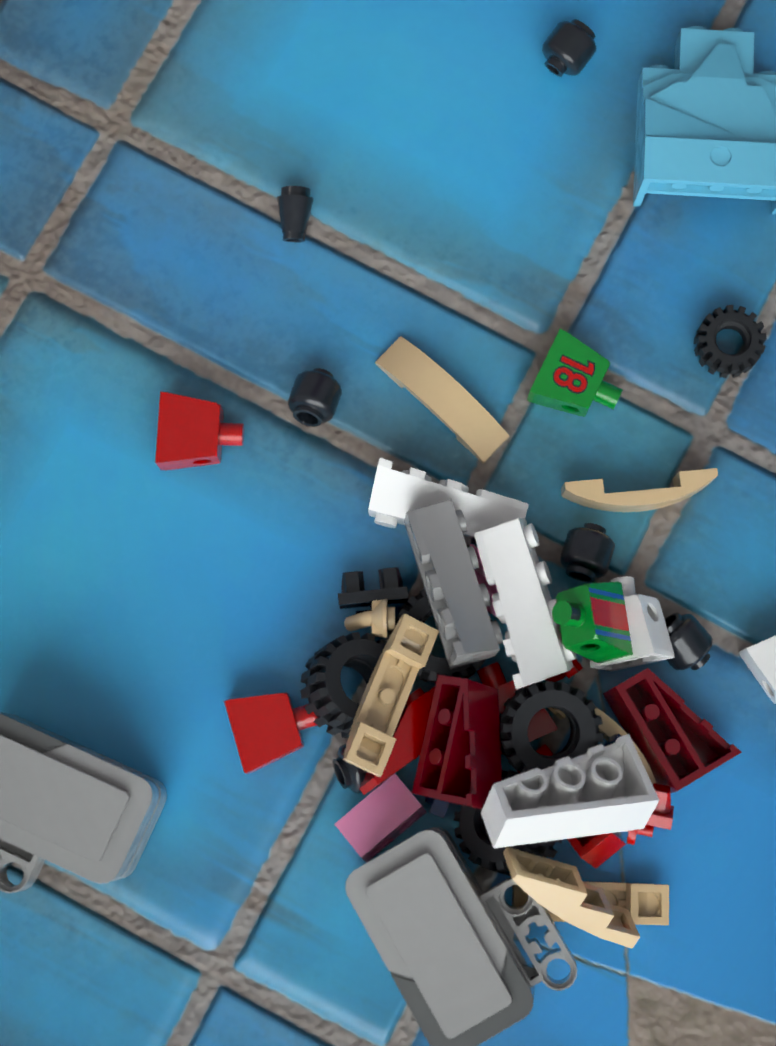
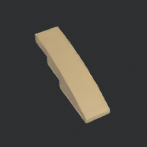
M506 847L503 854L512 880L538 904L567 923L596 937L629 948L635 946L640 935L629 910L609 904L603 888L583 883L576 866Z

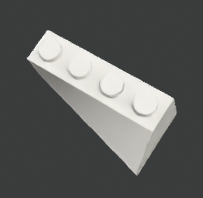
M379 458L368 508L369 516L375 517L374 523L389 528H396L397 523L405 525L406 512L452 499L455 511L461 509L464 515L467 532H464L463 536L466 546L469 547L471 542L477 544L474 533L526 517L528 503L483 489H478L476 495L468 493L469 487L451 479L440 480L439 484L431 482L432 478L425 475V471L411 467L409 470L399 472L391 469L393 461Z
M518 518L474 533L487 583L490 586L496 585L498 592L493 594L492 602L496 617L499 618L502 624H507L508 631L505 632V640H503L505 651L508 657H512L513 661L517 662L520 673L512 675L515 688L519 689L572 669L574 667L572 660L576 659V653L565 649L562 643L560 625L555 623L552 618V609L556 604V599H551L547 587L548 584L552 583L548 566L545 561L539 562L535 547L539 546V539L532 523L527 525L525 518Z
M626 734L618 737L613 744L605 747L599 744L589 748L586 754L573 759L567 756L556 760L554 766L540 770L535 768L494 783L481 811V816L493 848L644 829L659 802V798L630 735Z

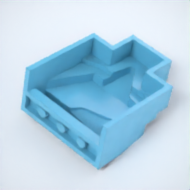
M703 26L681 28L675 43L674 69H669L665 65H652L649 68H642L637 83L633 206L640 207L646 193L771 200V214H776V72L763 71L758 74L753 73L754 32H743L739 28L707 30Z

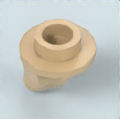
M387 599L372 601V611H365L346 617L344 621L345 628L348 631H355L371 626L372 634L375 637L387 638L388 630H394L395 607H388Z

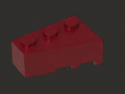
M649 668L644 669L603 693L624 731L630 735L644 755L656 783L670 786L671 793L681 790L742 753L735 745H730L718 735L706 719H701L684 704L685 701Z
M438 675L412 794L483 809L493 784L502 781L498 689L469 679Z

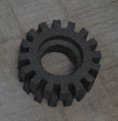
M727 305L724 310L721 307L716 308L712 314L709 313L705 317L694 337V344L697 345L694 352L695 356L700 355L699 363L702 367L706 364L710 367L709 373L714 375L718 371L722 378H726L729 374H732V378L738 377L742 372H748L760 359L766 347L763 343L767 340L766 333L761 332L764 328L762 321L759 323L754 321L757 317L754 312L747 315L744 313L745 307L740 306L738 310H734V305ZM724 329L737 331L743 338L744 345L742 351L733 355L722 352L716 344L717 333Z

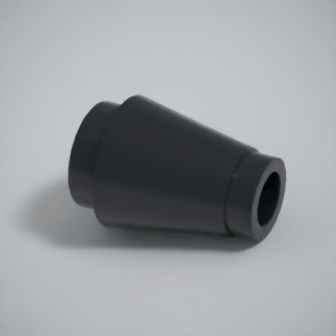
M285 186L281 188V195L277 197L283 241L295 243L305 241V234L314 198L310 197V189L307 187Z

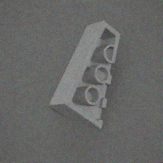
M451 499L406 512L404 524L450 670L495 657L500 650L498 645L503 643V638L497 621L491 622L486 608L491 606L489 593L484 583H478L474 571L479 568L478 559L473 546H466L463 533L467 532V526L461 509L455 511Z

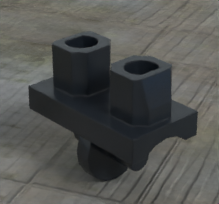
M399 568L379 569L380 589L365 590L363 571L344 572L341 585L342 593H338L340 609L370 606L371 610L356 611V614L372 611V601L387 599L388 604L407 603L408 588L407 586L403 587Z

